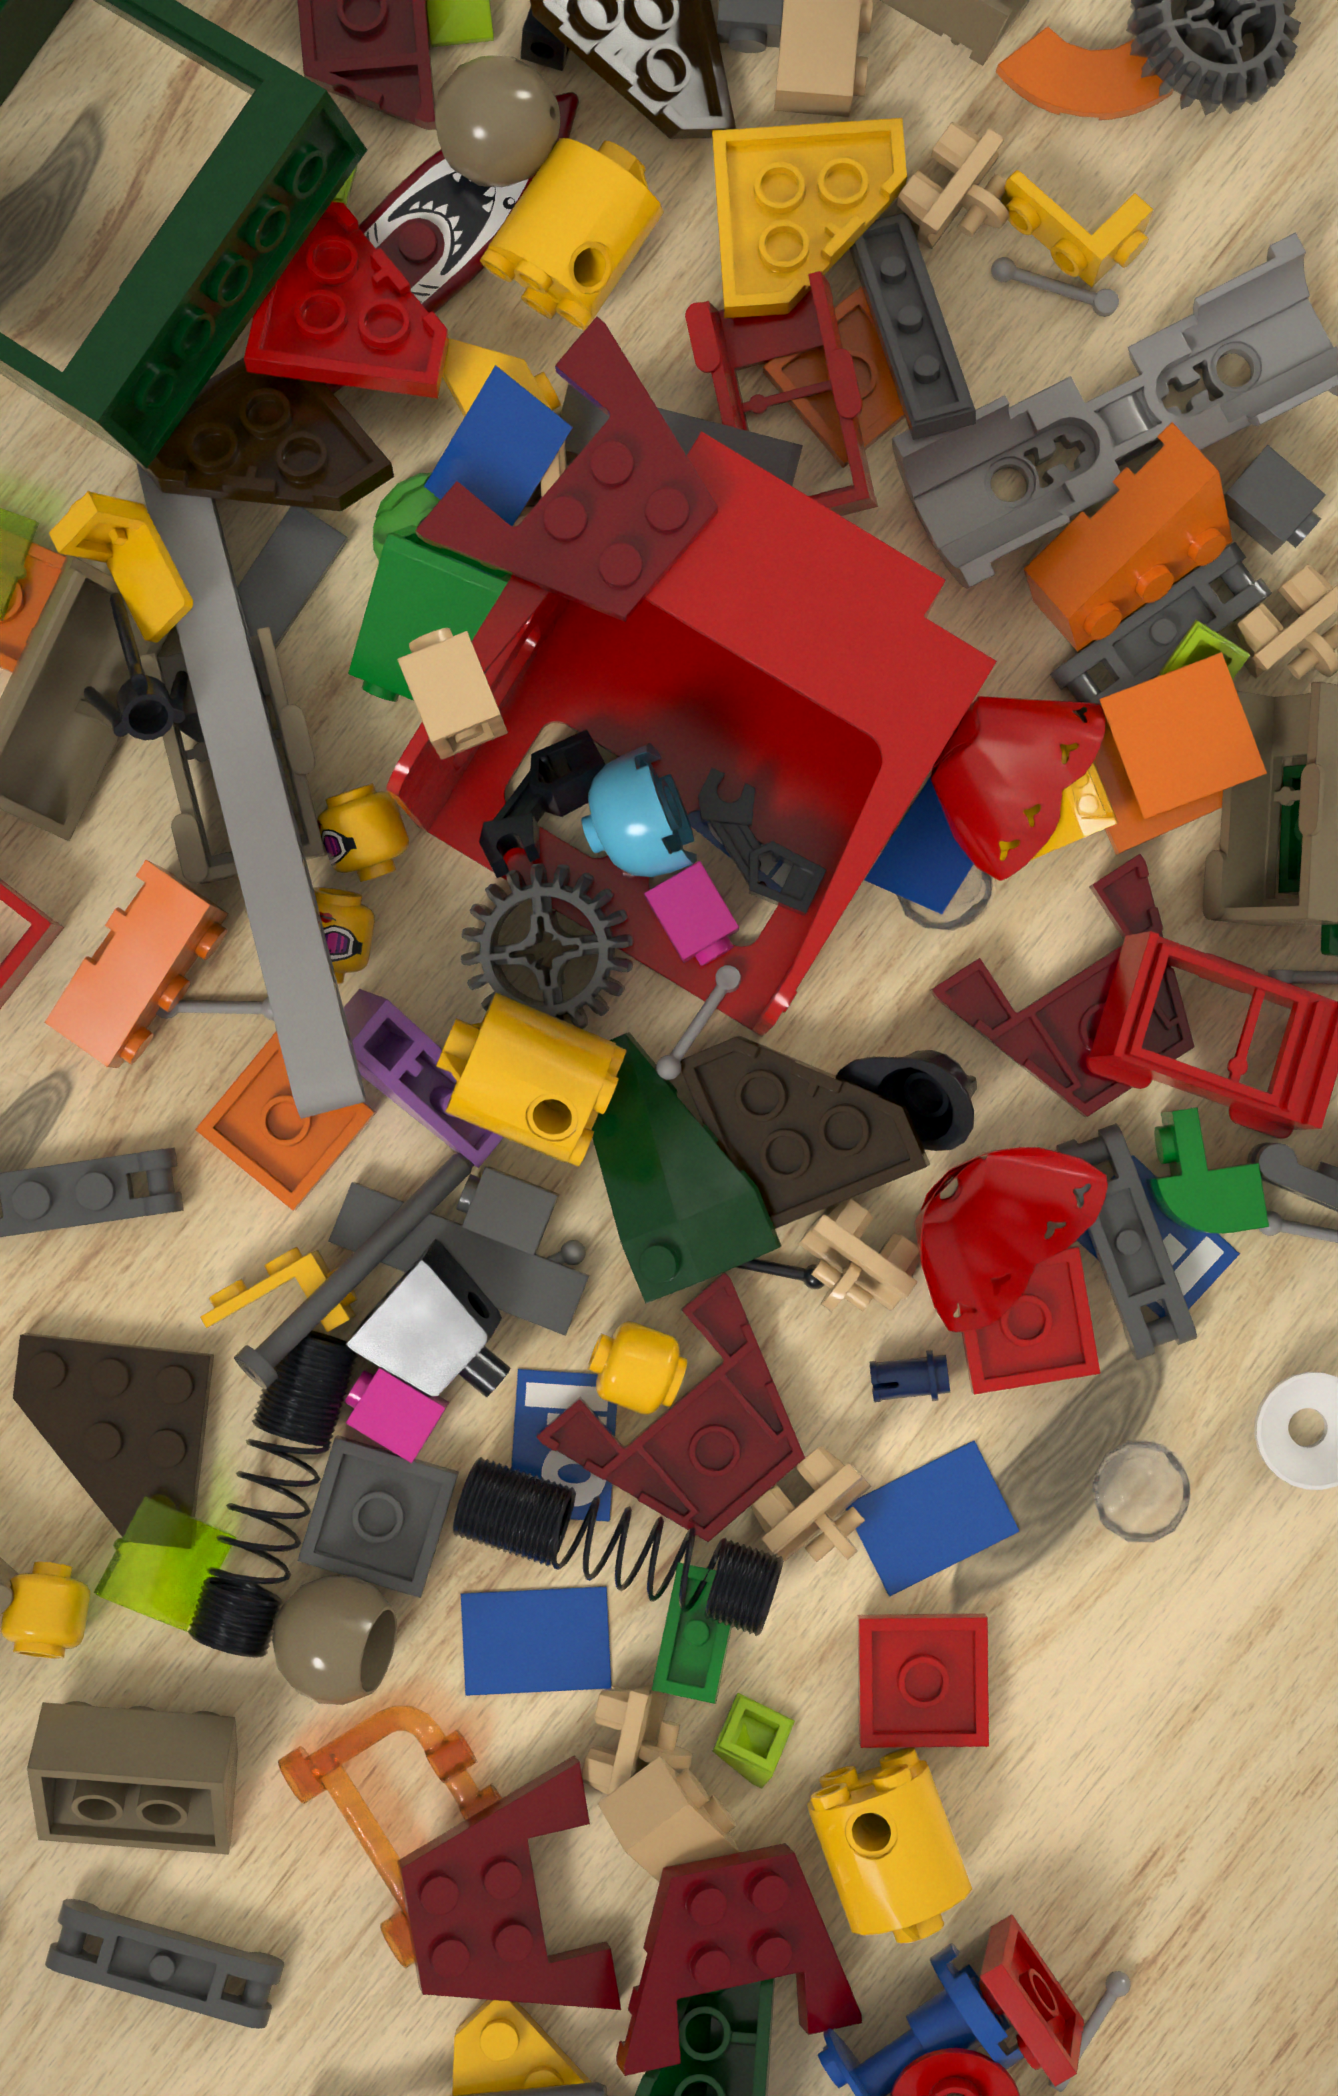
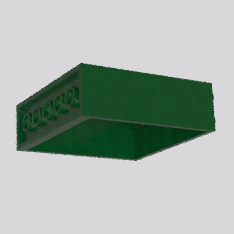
M0 0V106L74 0ZM93 0L252 95L122 282L118 293L63 372L0 332L1 375L148 469V465L155 459L367 152V148L326 89L176 0Z

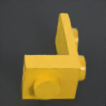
M1016 170L1006 180L1005 193L1001 197V202L1009 212L1010 217L1008 221L1022 234H1032L1050 250L1054 262L1063 272L1072 277L1079 276L1091 288L1116 263L1122 268L1127 267L1141 253L1149 241L1144 232L1154 209L1136 193L1091 235L1019 170Z
M87 491L82 498L71 505L68 513L49 532L58 553L106 563L145 641L159 642L192 609L193 599L144 504Z
M295 1247L264 1265L269 1277L248 1289L244 1281L240 1279L210 1296L209 1300L214 1309L200 1318L206 1328L213 1326L296 1278L308 1298L339 1267L330 1271L319 1250L303 1257L298 1247ZM354 1289L321 1321L326 1332L333 1330L356 1316L350 1304L358 1300Z

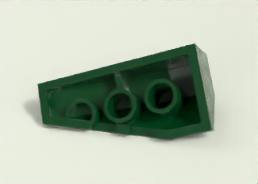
M630 1032L611 1039L610 1041L616 1043V1046L625 1049L626 1053L616 1076L619 1079L604 1114L598 1113L592 1131H594L592 1138L620 1242L645 1304L703 1282L782 1247L759 1189L744 1170L739 1171L716 1144L719 1141L706 1124L701 1125L677 1097L678 1091L669 1080L658 1075L655 1062Z
M775 1978L678 1999L677 2015L681 2064L646 2071L642 2076L635 2096H768Z

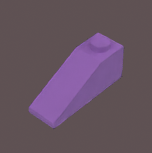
M359 989L345 1005L344 1012L360 1075L455 1152L462 1154L470 1160L474 1167L479 1168L504 1137L445 1113L457 1081L452 1073L436 1067L442 1049L388 999Z

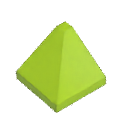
M426 0L432 47L494 41L490 0Z
M1196 619L1159 673L1163 675L1222 652L1233 680L1250 654Z
M737 1693L712 1752L751 1784L762 1789L774 1774L795 1721Z

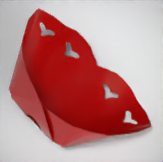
M978 696L971 703L936 760L931 771V781L955 841L979 870L999 881L1005 880L1026 866L1049 841L1060 819L1062 790L1085 775L1099 751L1105 734L1106 722L1103 708L1099 703ZM1083 707L1087 708V711L1083 714L1087 719V723L1082 722L1080 717L1072 711L1080 710ZM1078 743V748L1069 752L1067 763L1062 764L1060 744L1071 745ZM1039 804L1041 809L1033 816L1034 827H1030L1028 818L1023 813V810L1030 809ZM1019 840L1020 844L1016 848L1009 849L1006 859L1001 861L999 842Z
M1019 1147L984 1152L950 1169L927 1193L921 1212L915 1220L922 1269L933 1306L947 1330L952 1332L975 1331L992 1326L1027 1289L1036 1265L1065 1251L1096 1222L1108 1189L1106 1174L1082 1158L1040 1147ZM957 1177L958 1186L954 1194L948 1198L941 1199L940 1193ZM1091 1184V1188L1083 1194V1206L1078 1208L1077 1198L1073 1190ZM1049 1221L1054 1223L1066 1222L1064 1227L1056 1228L1053 1235L1045 1239L1044 1236L1047 1233V1223ZM1010 1274L1011 1278L1006 1283L1000 1285L999 1294L994 1296L992 1279L1002 1278ZM958 1303L977 1310L976 1313L963 1312L957 1318L953 1316L957 1311Z

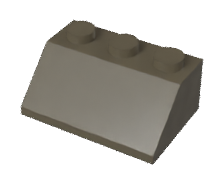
M72 1701L65 1704L43 1702L27 1766L38 1840L229 1855L238 1760L235 1717L220 1716L209 1711H198L190 1714L156 1711L145 1706L125 1709L92 1706L80 1701Z

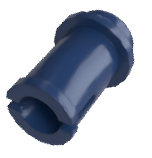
M926 1350L927 1357L884 1362L870 1361L874 1403L881 1402V1400L931 1395L932 1401H938V1394L950 1393L946 1355L933 1356V1350Z

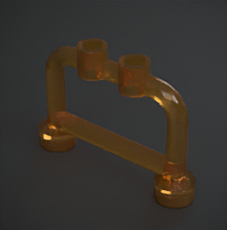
M394 1705L376 1712L310 1755L302 1746L297 1747L280 1758L278 1765L290 1789L301 1803L306 1804L326 1790L332 1797L401 1908L400 1911L381 1922L380 1928L394 1956L404 1968H408L415 1962L397 1864L400 1857L342 1765L391 1733L407 1731L413 1734L419 1741L431 1767L439 1779L447 1786L465 1820L499 1801L502 1797L492 1784L482 1790H479L467 1769L477 1763V1759L458 1729L445 1736L440 1726L428 1713L413 1706Z

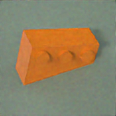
M1173 422L1157 436L1164 446L1136 474L1126 467L1112 481L1120 490L1091 518L1082 511L1024 568L1034 603L1077 652L1093 640H1101L1109 636L1116 630L1124 618L1145 603H1153L1161 599L1168 593L1176 581L1197 566H1205L1213 562L1220 556L1225 547L1233 542L1219 470Z
M145 860L136 874V877L145 883L125 911L119 907L113 911L105 924L111 931L94 955L84 958L44 1022L106 1067L119 1068L124 1060L132 1065L142 1055L153 1038L154 1034L147 1028L156 1017L157 1011L161 1007L169 1013L179 1003L191 983L184 977L198 956L207 960L219 947L227 933V929L221 924L229 913L168 870L148 860Z

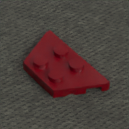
M297 0L305 78L327 91L423 129L436 130L426 0Z

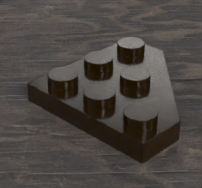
M530 0L533 16L669 139L712 138V131L736 129L711 0Z
M244 358L209 379L160 452L148 465V469L141 466L162 493L332 511L345 510L394 478L390 460L324 383L250 373L246 371Z
M736 1036L680 1061L681 1072L703 1124H706L719 1141L716 1144L739 1171L744 1170L756 1184L775 1229L930 1165L905 1104L745 1037Z
M30 1333L21 1334L13 1399L123 1539L189 1547L192 1544L214 1354Z

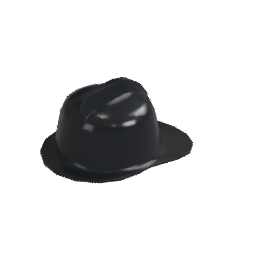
M921 1050L904 1057L873 1056L855 1059L841 1068L836 1075L905 1104L924 1150H952L963 1144L974 1128V1108L971 1098L977 1089L976 1077L967 1075L959 1063L947 1054L935 1050Z

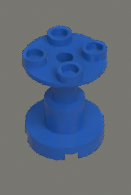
M952 1943L930 1957V1962L945 1989L906 2015V2019L911 2027L910 2030L860 2064L845 2042L834 2030L829 2028L823 2032L827 2045L823 2047V2051L818 2053L822 2066L834 2084L840 2089L848 2083L855 2096H887L891 2093L897 2077L907 2065L918 2057L936 2050L961 2048L975 2051L980 2046H983L994 2062L1001 2064L1006 2070L1022 2060L1024 2056L1020 2051L1018 2043L1008 2048L1004 2041L1008 2037L1005 2031L1011 2026L1004 2014L997 2015L987 2004L979 1986L980 1978L970 1964L958 1971L951 1962L960 1953Z

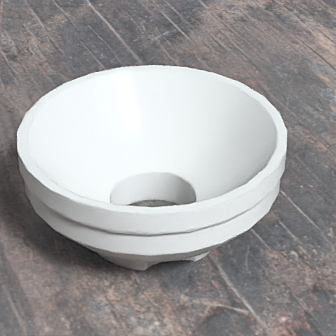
M1304 1372L1289 1376L1270 1389L1258 1407L1254 1426V1436L1258 1451L1267 1467L1277 1477L1290 1485L1306 1490H1324L1338 1486V1377L1323 1372ZM1304 1408L1316 1410L1324 1421V1431L1321 1438L1309 1446L1296 1444L1288 1431L1291 1417L1297 1411Z

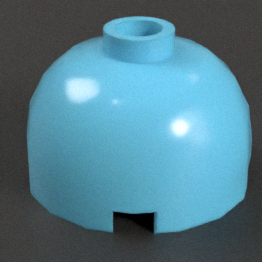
M651 743L621 755L601 769L594 777L588 793L591 814L581 819L584 834L595 854L605 850L613 864L631 875L644 877L668 874L692 865L697 861V854L683 849V845L694 842L691 825L671 774L658 778L651 765L652 762L662 759L657 749Z

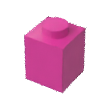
M701 861L644 893L645 899L683 963L696 957L699 964L704 966L734 948L729 937L739 931V926Z
M379 1367L375 1375L364 1370L344 1402L354 1408L346 1424L412 1464L450 1402L440 1396L436 1398L428 1397Z

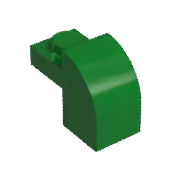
M1198 1108L1161 1113L1163 1126L1155 1127V1146L1160 1163L1169 1164L1171 1175L1146 1179L1150 1195L1161 1212L1177 1225L1202 1233L1225 1234L1269 1227L1259 1163L1208 1169Z

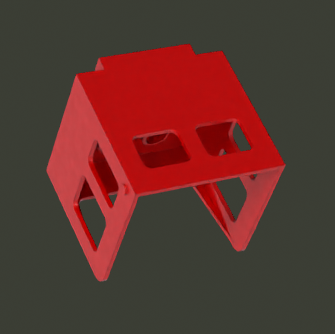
M701 431L687 457L717 504L718 513L627 621L624 622L541 589L537 584L512 575L471 641L508 733L441 759L431 744L422 722L398 760L389 778L386 790L419 828L493 872L479 843L483 822L493 821L505 805V790L541 730L551 723L565 724L578 733L587 729L594 743L617 757L651 743L662 757V759L652 762L651 765L658 778L671 774L687 816L694 811H700L698 796L711 768L725 773L724 779L717 788V794L724 802L732 803L737 801L741 797L745 783L754 787L753 819L750 830L756 840L762 845L774 841L826 869V872L805 916L777 906L754 943L742 947L733 944L734 948L704 966L699 964L696 957L686 963L682 962L645 899L644 893L650 890V877L634 876L614 865L608 855L602 858H592L540 826V858L530 862L524 849L513 848L504 855V860L509 871L518 870L527 886L532 885L530 871L533 864L542 863L544 865L547 883H553L554 873L558 865H568L570 867L568 886L573 888L582 874L589 873L593 875V884L586 895L594 899L599 892L609 888L614 893V896L610 902L601 907L606 917L619 910H625L628 916L624 922L611 926L614 937L623 934L633 935L634 944L626 948L617 949L704 1002L716 987L715 977L717 971L725 965L735 967L741 975L739 988L734 992L726 993L716 1009L763 1037L775 1025L782 1012L785 1013L797 994L798 986L997 661L927 619L946 581L944 578ZM506 875L501 876V878L507 881ZM551 897L552 908L594 935L596 934L588 918L577 907L565 900Z

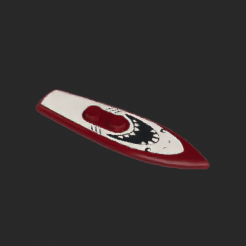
M574 92L555 95L560 112V129L557 141L559 138L570 137L579 104V97ZM440 149L391 191L359 225V229L376 249L381 248L408 280L411 292L429 313L431 311L436 313L484 268L480 259L534 176L506 187L478 186L453 170ZM324 383L333 394L343 387V385Z

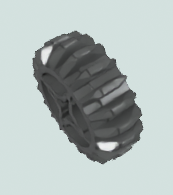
M1131 0L1130 8L1133 10V13L1127 21L1126 31L1135 35L1136 38L1131 44L1130 55L1148 58L1142 67L1141 78L1158 75L1162 80L1159 86V97L1170 93L1172 89L1180 93L1181 110L1190 107L1194 100L1197 99L1201 103L1205 116L1215 112L1220 104L1231 114L1233 111L1239 110L1245 101L1251 105L1254 102L1260 101L1268 89L1275 87L1285 75L1284 70L1294 58L1295 50L1298 47L1293 40L1299 33L1301 22L1290 17L1295 10L1296 0H1187L1188 3L1184 7L1185 14L1181 19L1177 20L1172 19V0ZM1253 33V58L1243 62L1239 51L1244 45L1242 38L1245 34Z
M542 863L533 864L530 871L532 885L529 886L526 885L523 876L518 870H512L506 874L507 882L512 891L511 894L507 895L500 886L490 884L485 889V892L496 907L492 910L485 905L477 903L473 904L470 909V913L475 918L485 922L483 930L475 927L463 929L462 938L471 942H480V951H472L461 955V963L468 966L481 963L484 973L472 977L467 981V984L471 990L481 988L487 983L490 984L494 992L481 1003L485 1011H487L496 992L564 1021L563 1015L568 1014L572 1024L583 1029L588 1026V1018L583 1009L584 1005L587 1004L594 1013L603 1016L609 1011V1006L598 993L603 989L611 995L620 996L625 990L621 982L609 976L612 970L630 972L633 968L631 960L615 957V948H626L634 944L633 935L623 934L614 937L611 926L620 924L628 918L626 911H615L606 917L601 907L611 901L614 893L607 888L599 892L594 899L587 896L586 893L594 880L593 875L589 873L582 874L574 888L568 886L570 878V867L568 865H558L554 873L553 883H547L544 865ZM551 897L565 900L577 907L588 918L596 934L571 935L565 932L558 923L556 911L552 908ZM531 898L533 914L530 915L531 925L527 937L522 942L498 946L499 933L508 915L518 905ZM543 931L554 935L551 942L559 939L562 946L574 944L579 946L577 949H569L553 958L551 969L542 965L544 957L536 960L534 954H517V951L532 948L533 945L542 942ZM599 954L596 970L588 985L577 996L563 1000L562 985L565 984L564 970L567 963L575 957ZM517 964L530 968L536 975L539 990L543 991L544 1001L535 1000L518 991L506 978L501 965Z

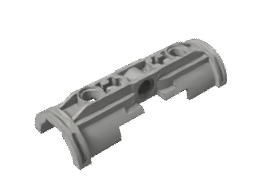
M1296 232L1269 246L1267 262L1196 297L1193 304V314L1129 346V356L1139 376L1085 403L1070 376L1009 407L1010 403L1004 395L976 409V424L916 440L912 439L910 430L892 438L895 460L913 507L940 558L960 585L968 589L994 576L995 572L990 564L991 562L1069 523V517L1116 494L1120 489L1112 481L1121 473L1118 467L1162 445V441L1157 436L1171 422L1199 450H1202L1249 425L1259 426L1326 391L1338 396L1337 346L1333 347L1308 299L1310 294L1304 274V256L1306 251ZM1227 354H1236L1243 357L1248 362L1251 370L1249 382L1240 387H1231L1224 384L1219 379L1216 371L1218 359ZM1201 368L1203 381L1207 389L1194 395L1186 405L1187 413L1182 414L1177 406L1167 409L1162 401L1169 393L1168 385L1173 384L1178 392H1183L1195 386L1201 379V376L1195 370ZM1209 393H1210L1212 396H1214V397L1216 398V400L1210 401V400H1209ZM1061 441L1066 449L1076 446L1081 454L1074 462L1075 470L1069 471L1065 464H1058L1048 469L1042 478L1049 485L1041 488L1038 472L1032 462L1025 456L1034 454L1035 464L1038 466L1048 461L1054 455L1056 442ZM1004 468H1012L1019 471L1026 480V494L1014 502H1006L999 499L991 488V478L997 471Z

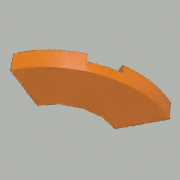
M1046 27L1000 62L996 68V73L1019 96L1033 105L1057 115L1064 113L1080 117L1099 118V120L1127 117L1159 104L1171 96L1174 91L1172 89L1170 93L1159 97L1161 78L1158 75L1141 78L1142 67L1148 58L1130 55L1131 44L1134 39L1115 49L1087 50L1066 43L1049 27Z

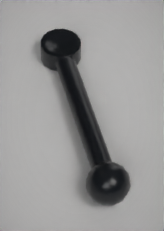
M753 1259L735 1267L804 1281V1284L810 1289H820L825 1285L811 1275L817 1264H812L805 1269Z

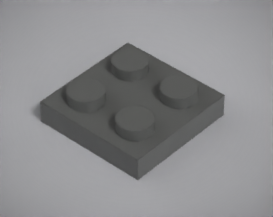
M337 1435L333 1441L298 1561L342 1575L355 1576L365 1582L421 1598L459 1472L419 1459H415L411 1464L392 1451Z

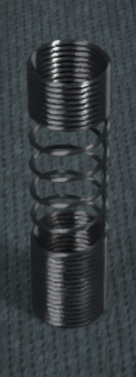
M312 1330L274 1367L278 1378L267 1389H261L263 1394L259 1396L261 1400L257 1402L259 1406L255 1408L257 1413L253 1414L255 1419L252 1420V1423L257 1428L285 1439L321 1446L322 1448H298L253 1439L246 1440L247 1445L267 1451L300 1466L312 1474L314 1479L294 1481L264 1477L242 1471L236 1472V1475L240 1478L258 1483L289 1497L304 1507L305 1510L300 1513H280L252 1509L233 1503L226 1505L229 1510L249 1515L278 1528L293 1538L295 1542L291 1545L276 1546L240 1541L223 1535L216 1537L219 1542L240 1547L269 1560L281 1568L285 1575L279 1578H261L233 1574L213 1567L206 1569L209 1574L217 1577H208L203 1581L204 1585L199 1593L200 1598L197 1599L198 1604L193 1612L195 1616L191 1618L193 1622L188 1630L189 1635L203 1645L243 1657L258 1658L268 1653L267 1649L270 1647L269 1643L272 1640L274 1623L283 1602L276 1594L258 1584L285 1582L289 1580L291 1573L283 1562L265 1551H290L298 1548L301 1544L295 1532L272 1518L299 1519L306 1517L311 1512L306 1501L281 1486L308 1487L319 1483L321 1479L314 1468L288 1453L317 1455L329 1450L332 1443L330 1439L333 1438L332 1433L337 1425L336 1420L339 1419L338 1414L341 1413L339 1408L343 1406L341 1402L345 1400L343 1396L347 1394L345 1392L349 1388L347 1383L350 1382L349 1377L352 1376L351 1371L354 1370L352 1365L356 1363L354 1359L358 1357L356 1352L346 1345L347 1341Z
M482 1457L478 1458L473 1464L457 1505L453 1522V1533L455 1536L460 1535L461 1538L466 1537L467 1540L472 1539L473 1542L478 1541L479 1544L484 1543L485 1546L496 1547L499 1551L502 1549L503 1552H509L511 1555L515 1554L517 1557L521 1555L523 1559L527 1557L529 1561L533 1559L535 1563L539 1561L541 1565L545 1563L547 1567L553 1565L554 1569L559 1570L569 1562L587 1529L583 1553V1573L585 1579L589 1581L594 1579L605 1566L620 1536L615 1565V1584L619 1591L625 1590L632 1583L653 1543L647 1577V1595L652 1602L662 1596L676 1572L678 1562L680 1563L686 1551L679 1591V1605L684 1613L689 1611L697 1602L707 1584L705 1580L711 1569H714L719 1558L717 1571L705 1608L704 1616L706 1620L711 1618L712 1622L717 1620L718 1624L724 1623L725 1626L730 1625L731 1628L736 1627L737 1630L742 1628L743 1632L748 1631L749 1634L754 1633L755 1636L761 1634L783 1567L784 1560L782 1556L777 1558L775 1554L771 1556L769 1552L765 1554L763 1550L758 1551L757 1548L752 1550L751 1546L746 1548L745 1544L740 1546L739 1542L734 1543L732 1540L727 1541L726 1538L721 1539L707 1567L709 1570L704 1580L700 1581L694 1595L688 1604L685 1605L687 1579L696 1535L694 1527L690 1528L686 1533L668 1574L656 1594L653 1595L655 1566L664 1524L662 1517L656 1520L634 1568L626 1581L621 1585L623 1554L632 1514L630 1506L625 1508L605 1553L594 1571L589 1574V1556L600 1504L599 1496L593 1498L574 1542L565 1557L558 1564L557 1554L564 1540L576 1497L575 1489L573 1487L569 1488L567 1485L563 1486L561 1483L556 1484L555 1481L550 1482L549 1479L544 1480L543 1477L538 1478L537 1475L532 1476L531 1473L526 1474L525 1471L520 1472L519 1469L514 1470L513 1467L508 1468L507 1465L502 1466L501 1463L496 1464L494 1461L484 1460Z

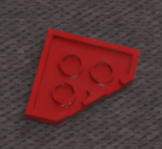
M332 201L253 315L244 361L246 371L250 373L438 399L449 345L448 329L433 311L429 313L411 292L408 280L381 248L376 249L359 229L358 220L344 203Z

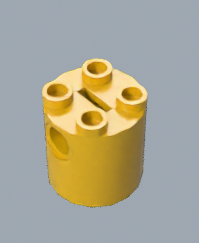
M559 138L551 153L489 244L480 262L497 277L507 282H512L514 279L526 290L522 294L521 299L539 314L552 319L557 312L572 325L585 330L593 321L663 215L664 210L657 198L648 189L644 175L646 171L644 165L629 151L611 141H604L598 151L588 145L573 139Z
M495 992L481 1023L469 1024L460 1019H455L440 1054L436 1067L452 1073L457 1081L445 1113L559 1161L568 1162L579 1167L593 1137L594 1131H592L598 1113H605L619 1079L616 1076L623 1062L626 1050L616 1046V1043Z
M915 1747L902 1748L888 1753L879 1759L880 1766L858 1774L855 1766H845L826 1773L819 1778L822 1789L813 1793L810 1796L811 1800L807 1803L852 1933L873 1935L893 1931L897 1943L914 1942L941 1930L945 1925L941 1913L964 1900L972 1890L930 1769L925 1760H919Z

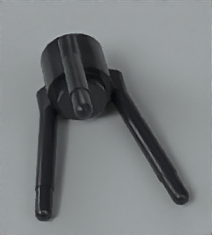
M114 592L110 595V604L130 679L119 689L117 694L118 709L94 687H86L84 689V696L111 722L116 736L124 737L129 733L137 739L154 740L164 736L171 729L173 723H181L185 720L182 705L187 689L188 674L182 670L177 672L170 696L164 683L158 678L145 675L121 594Z

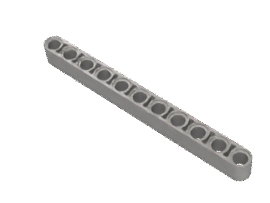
M137 463L148 513L193 599L192 609L176 624L296 1108L300 1118L303 1119L366 1102L364 1087L215 498L162 493L140 464Z

